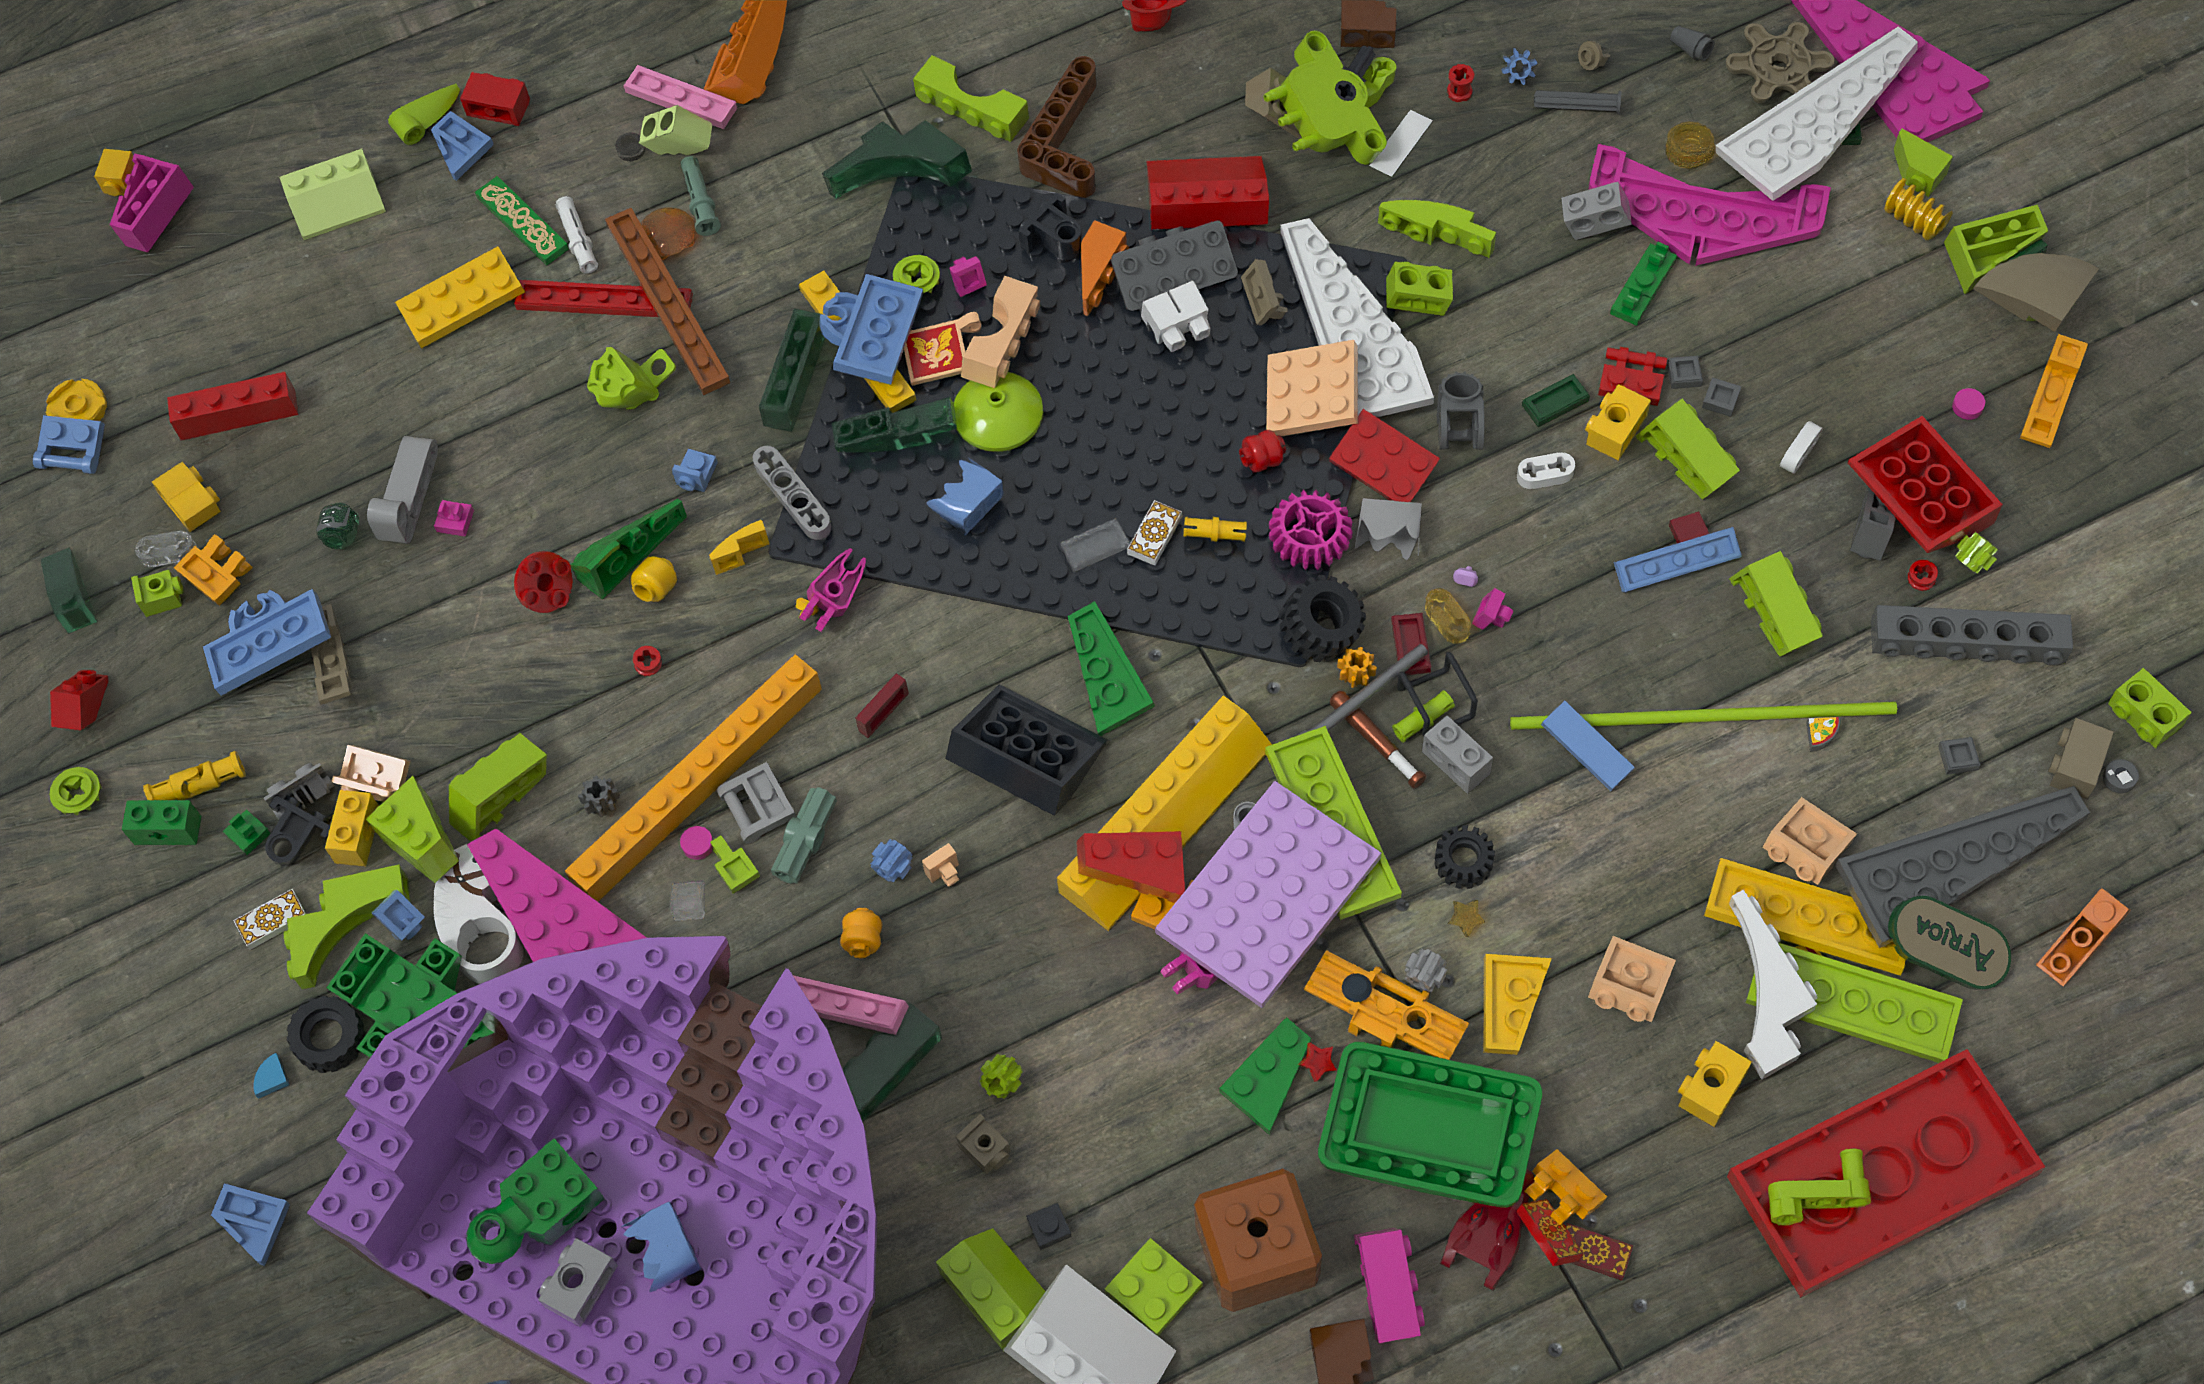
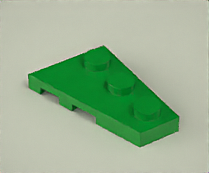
M1286 1017L1219 1088V1092L1270 1135L1278 1114L1286 1101L1294 1078H1296L1301 1067L1298 1064L1305 1058L1307 1045L1311 1043L1312 1038Z

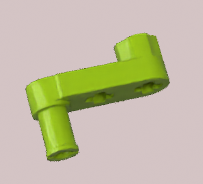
M1846 1149L1840 1152L1844 1180L1778 1181L1768 1186L1771 1222L1778 1225H1793L1802 1222V1209L1849 1208L1869 1205L1871 1203L1869 1181L1864 1176L1862 1150Z

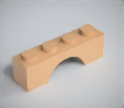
M1004 276L994 296L992 316L1003 325V329L988 336H973L963 356L962 378L995 388L1000 377H1006L1010 366L1009 359L1010 357H1016L1020 347L1019 339L1021 336L1026 337L1030 327L1029 319L1031 316L1036 317L1041 301L1037 299V286Z

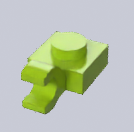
M721 835L710 842L713 846V851L721 860L714 865L715 869L733 894L760 877L758 870L742 847L732 852Z

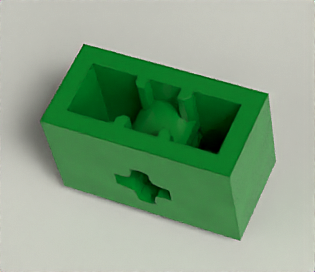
M127 800L122 831L134 845H197L202 816L190 800Z

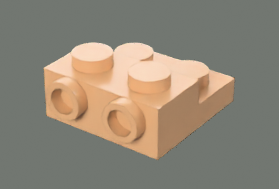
M1801 797L1774 827L1762 848L1768 851V855L1773 861L1784 862L1795 869L1800 879L1813 881L1818 885L1833 868L1837 859L1853 842L1857 833Z
M1613 936L1596 974L1588 998L1594 999L1595 1003L1603 1009L1614 1007L1622 1010L1634 1021L1641 1022L1647 1020L1652 1022L1676 960Z

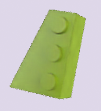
M2038 204L1953 226L1944 244L1964 294L1971 291L1979 280L1997 265L2007 262L2039 239H2043L2048 232V228Z
M1683 398L1655 418L1635 436L1641 443L1647 440L1658 450L1655 456L1660 461L1669 460L1678 469L1675 475L1702 500L1740 471L1736 466L1733 456L1723 450L1717 442L1713 431L1703 425L1698 418L1696 410L1690 404H1687Z
M1781 551L1746 566L1729 578L1733 586L1740 584L1748 598L1744 600L1749 610L1755 608L1763 622L1759 626L1779 657L1823 637L1821 623L1817 616L1811 613L1807 605V595L1804 589L1797 585L1793 576L1792 564L1788 558L1783 556Z
M521 733L511 740L504 741L496 751L487 757L479 759L471 769L464 774L457 775L449 784V824L470 842L481 837L479 834L491 821L498 824L504 818L500 812L513 799L519 802L546 775L547 754Z
M414 776L409 778L365 819L385 844L434 883L459 861L447 834L443 830L442 822L433 808L431 798Z

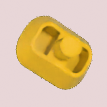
M801 597L796 599V608L802 610V613L809 601ZM817 605L814 607V611L811 614L812 616H814L819 611V607Z

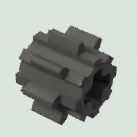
M595 775L593 780L582 783L584 790L578 795V798L582 804H585L584 809L588 815L599 813L600 817H603L605 813L616 810L614 803H617L616 799L620 798V794L617 789H613L614 784L611 778L607 780L603 778L601 780L598 775Z

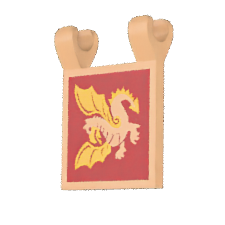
M977 312L967 313L957 320L910 331L904 352L912 386L961 374L962 360L965 354L961 332L975 333L981 330V322Z

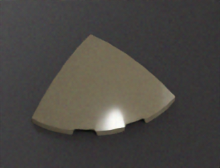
M2028 254L1997 265L1985 274L1973 289L2022 320L2026 321L2028 316L2055 332L2099 268L2067 255Z

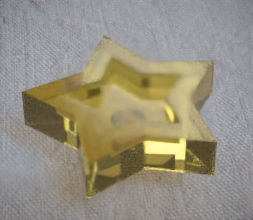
M1473 900L1467 904L1453 901L1455 914L1448 924L1459 926L1465 937H1469L1474 926L1485 923L1484 919L1478 914V900Z

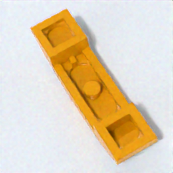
M2058 334L2020 439L2047 448L2051 447L2088 343Z

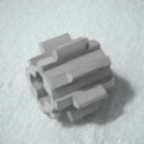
M1420 949L1418 954H1411L1405 965V972L1407 973L1405 980L1412 987L1431 993L1434 987L1439 989L1446 977L1447 969L1445 967L1447 962L1439 954L1431 950Z

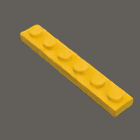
M825 271L799 284L801 293L819 317L820 314L825 315L823 314L824 304L834 298L836 293H840ZM835 315L827 316L828 318L834 321L842 319L839 316ZM896 370L891 385L864 378L890 414L916 401L914 391L898 370Z

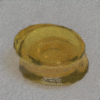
M1692 121L1682 122L1668 131L1666 155L1669 161L1678 167L1692 168L1702 165L1715 154L1714 136L1711 130L1703 124Z

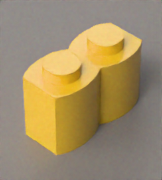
M181 462L153 480L152 484L168 507L175 513L187 530L191 532L221 512L216 504L220 499L210 486L206 488L202 486L201 482L204 480L194 466L188 469Z

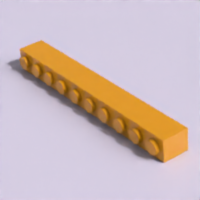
M796 654L791 657L565 870L569 881L597 902L600 901L822 690L818 673Z

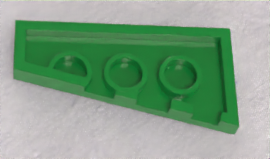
M1094 601L1069 615L1068 620L1099 736L1105 735L1155 707L1154 702L1096 602Z

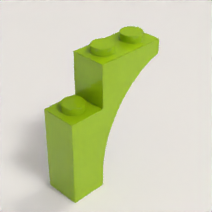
M400 864L324 880V893L319 894L322 911L287 918L288 930L284 931V941L287 950H290L291 960L287 961V971L290 979H294L302 990L315 987L322 965L333 948L354 928L375 917L372 912L394 890H398L410 902L408 877Z

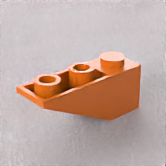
M1095 220L1081 242L1083 312L1086 316L1089 315L1093 306L1097 307L1100 304L1106 284L1110 285L1114 280L1115 273L1111 263V256L1129 249L1126 232Z
M2101 888L2036 966L2064 987L2131 910Z

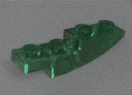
M948 397L894 413L887 407L832 423L836 451L879 452L931 443L932 435L957 429L954 403Z

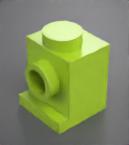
M170 570L138 578V576L131 577L136 603L146 617L182 607L180 594L184 593L183 585L179 576L174 577Z

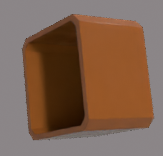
M1282 1168L1199 1194L1194 1204L1195 1227L1221 1307L1235 1312L1315 1287L1321 1274L1322 1254L1293 1173ZM1254 1221H1261L1266 1224L1268 1231L1263 1237L1257 1238L1249 1234L1248 1226Z

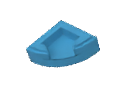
M277 1053L268 1057L255 1074L254 1093L258 1099L290 1085Z

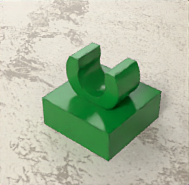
M247 809L241 815L239 813L236 814L229 821L230 825L223 830V833L246 855L271 834L268 828Z

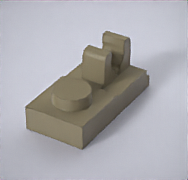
M1255 259L1241 276L1256 324L1263 325L1269 318L1282 319L1288 309L1279 305L1283 295L1275 293L1266 261Z

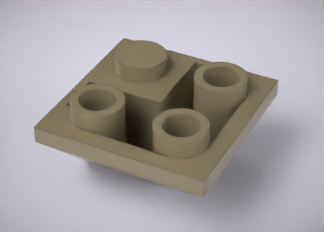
M1269 68L1247 81L1245 106L1296 138H1302L1294 123L1283 127L1278 124V119L1287 114L1280 99L1266 102L1263 98L1264 94L1269 92V90L1279 87L1286 77Z

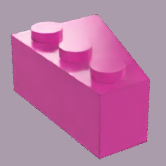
M134 153L132 159L134 167L132 173L126 176L125 183L127 187L124 196H119L110 226L125 246L148 253L194 186L179 165Z
M1397 1228L1354 1234L1355 1245L1359 1246L1362 1262L1360 1269L1362 1277L1364 1276L1368 1295L1367 1302L1375 1340L1378 1343L1421 1336L1419 1327L1425 1326L1422 1307L1421 1305L1415 1306L1413 1292L1418 1291V1283L1415 1271H1409L1406 1257L1412 1256L1408 1235L1402 1236L1401 1229Z

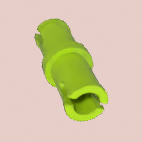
M1444 690L1423 705L1430 718V727L1434 725V720L1455 707L1453 699ZM1416 706L1413 708L1414 712L1397 724L1392 725L1395 735L1403 743L1423 729L1424 720Z

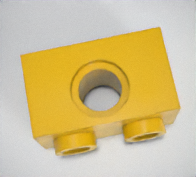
M1618 384L1612 394L1608 392L1603 398L1599 415H1592L1585 428V431L1588 432L1586 445L1619 461L1647 418L1651 400Z
M339 791L325 845L326 851L335 864L366 867L375 831L365 819L379 806L371 793Z
M1715 1041L1710 1051L1704 1048L1694 1065L1699 1069L1695 1076L1687 1075L1678 1090V1093L1682 1095L1679 1107L1715 1127L1746 1076L1752 1061ZM1713 1077L1718 1080L1720 1086L1710 1087L1705 1083L1704 1078Z

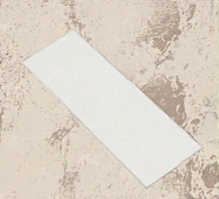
M1410 110L1387 141L1385 149L1369 166L1392 177L1433 120Z

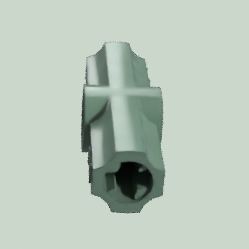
M819 787L810 788L797 817H792L787 824L783 837L784 844L771 869L772 875L789 884L798 883L811 854H816L823 842L824 827L837 802L836 796Z

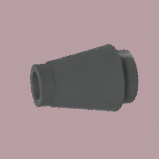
M1677 26L1670 37L1672 42L1694 60H1706L1711 55L1715 46V41L1711 39L1709 34Z

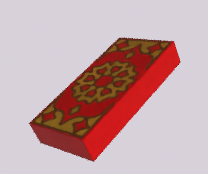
M1547 1199L1521 1204L1516 1212L1553 1267L1580 1260L1584 1255L1583 1251L1564 1224L1559 1225L1550 1216L1554 1209Z

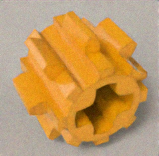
M1358 647V650L1346 649L1343 659H1338L1337 668L1341 669L1340 680H1344L1345 683H1351V688L1360 684L1367 686L1370 677L1376 676L1377 667L1372 665L1374 663V654L1364 652L1363 647Z

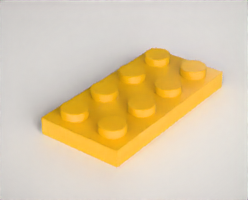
M497 246L399 299L395 303L422 349L523 294L525 291Z

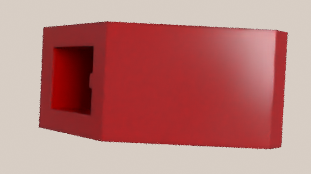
M80 670L77 674L51 690V727L83 730L96 720L108 684V676L96 674L94 670Z

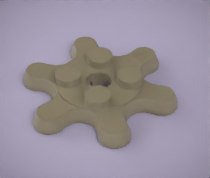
M1794 22L1790 24L1787 31L1779 36L1769 34L1761 24L1751 23L1745 27L1744 36L1752 46V49L1747 53L1730 54L1726 58V66L1732 74L1751 75L1756 80L1751 88V96L1755 102L1765 103L1770 99L1772 93L1787 90L1794 95L1811 84L1808 74L1828 71L1834 64V56L1827 51L1814 52L1805 47L1804 40L1809 34V28L1804 23ZM1772 62H1784L1786 64V68L1779 67L1776 65L1772 66Z

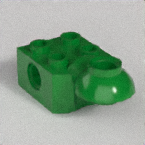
M554 1138L499 1184L501 1203L496 1207L481 1211L473 1218L466 1233L467 1247L471 1254L480 1262L489 1264L502 1263L513 1257L518 1251L525 1233L538 1242L552 1245L605 1198ZM496 1226L500 1227V1233L496 1238L486 1240V1234L489 1229Z

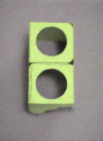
M676 105L644 117L639 143L659 155L665 153L672 155L678 153L684 155L695 154L708 149L712 123Z

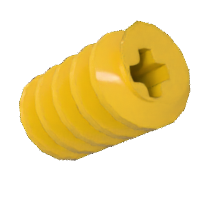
M1902 178L1891 190L1886 200L1885 212L1888 214L1894 213L1896 220L1904 219L1903 223L1906 227L1913 226L1915 233L1923 232V239L1930 240L1945 228L1953 212L1950 211L1943 216L1942 212L1945 205L1941 204L1936 209H1933L1935 199L1932 197L1928 201L1923 202L1926 192L1921 191L1916 196L1913 195L1916 185L1912 184L1905 189L1904 186L1907 179Z

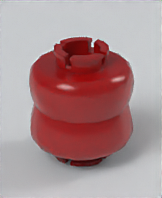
M1263 430L1257 435L1245 437L1242 441V448L1239 449V455H1244L1240 457L1242 464L1245 467L1249 466L1253 472H1262L1268 467L1280 465L1283 461V454L1286 453V447H1282V445H1285L1283 438L1280 435H1276L1272 430Z

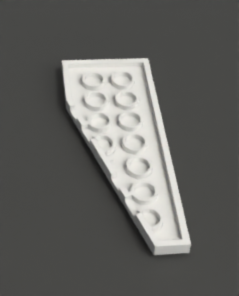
M1900 27L1895 28L1716 145V154L1772 201L1777 199L1823 167L1918 50V41Z
M1309 218L1282 224L1281 235L1319 346L1348 340H1355L1358 346V415L1362 409L1376 417L1432 405L1434 403V396L1417 348L1400 333L1401 329L1395 322H1391L1383 312V307L1356 275L1353 276L1348 270L1347 264L1342 257H1338L1329 247V242Z

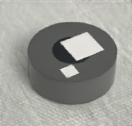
M2123 759L2110 762L2103 772L2104 784L2108 789L2116 793L2131 791L2139 779L2137 768L2131 762Z

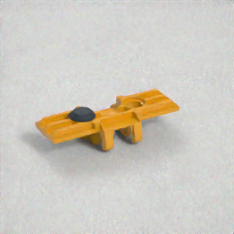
M1327 950L1325 951L1304 990L1353 1015L1348 1028L1349 1033L1357 1037L1362 1029L1381 1039V1046L1389 1048L1394 1047L1395 1040L1398 1038L1433 1057L1451 1059L1469 1026L1468 1022L1427 1002L1430 996L1429 992L1425 990L1420 992L1382 973L1383 969L1378 966L1373 971L1368 972ZM1377 984L1412 1002L1413 1005L1407 1006L1379 992L1374 987ZM1419 1016L1425 1019L1426 1024L1421 1029H1413L1407 1024L1411 1021H1417Z

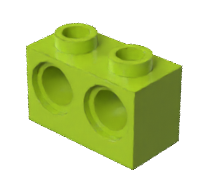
M1394 262L1386 278L1387 308L1444 316L1453 300L1452 270L1443 269L1438 266L1416 265L1410 262Z
M2144 668L2117 688L2108 703L2119 718L2125 719L2136 730L2142 740L2149 742L2155 748L2181 729L2192 713ZM2130 696L2137 697L2141 702L2133 700ZM2154 718L2162 720L2164 724L2158 723Z

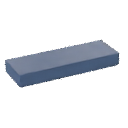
M1566 701L1558 706L1541 724L1610 791L1622 782L1635 768Z

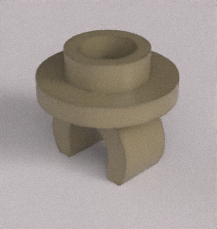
M1595 41L1584 42L1578 51L1579 62L1586 70H1595L1599 66H1604L1610 57L1608 53H1602L1601 45Z

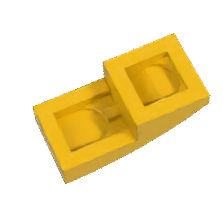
M762 520L741 528L713 550L709 556L716 575L745 565L742 554L770 544Z

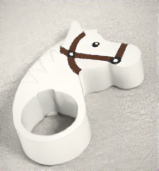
M465 844L454 850L459 861L435 883L434 919L440 941L462 955L459 970L471 981L481 984L518 969L523 958L524 949L509 919L492 905L497 900V897L469 847ZM502 932L509 935L505 951L496 960L486 964H472L466 961V953L469 948L468 943H472L479 937V933Z

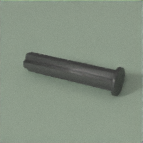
M1537 90L1534 95V106L1537 108L1617 111V114H1620L1621 91H1618V94Z

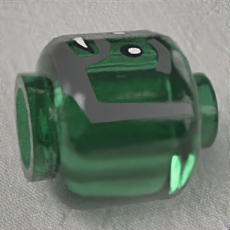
M345 503L325 506L319 515L316 535L326 547L343 549L351 545L356 539L359 516L356 511Z

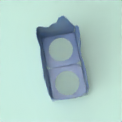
M969 459L971 463L959 460V465L963 470V482L946 483L944 485L946 495L940 499L927 501V505L964 535L988 513L1004 494L1002 480L971 459Z
M670 1201L621 1226L632 1225L624 1232V1236L650 1242L643 1258L644 1277L654 1279L649 1290L650 1292H654L701 1270V1266L680 1219Z

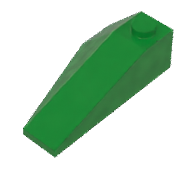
M677 498L594 542L585 551L578 553L571 564L576 580L603 600L687 518L682 501Z

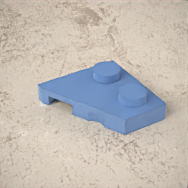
M451 111L431 129L448 169L456 181L494 145L489 136Z
M224 1183L211 1216L260 1265L265 1266L290 1204L283 1199Z

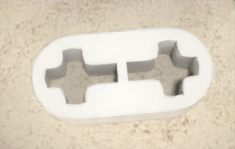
M1808 421L1787 450L1780 467L1795 474L1817 443L1823 428Z
M1553 453L1524 459L1518 466L1517 481L1522 487L1527 489L1567 483L1573 478L1575 461L1567 453ZM1561 464L1563 468H1566V471L1561 472L1559 468H1556V465ZM1526 470H1532L1536 477H1531L1529 473H1526Z

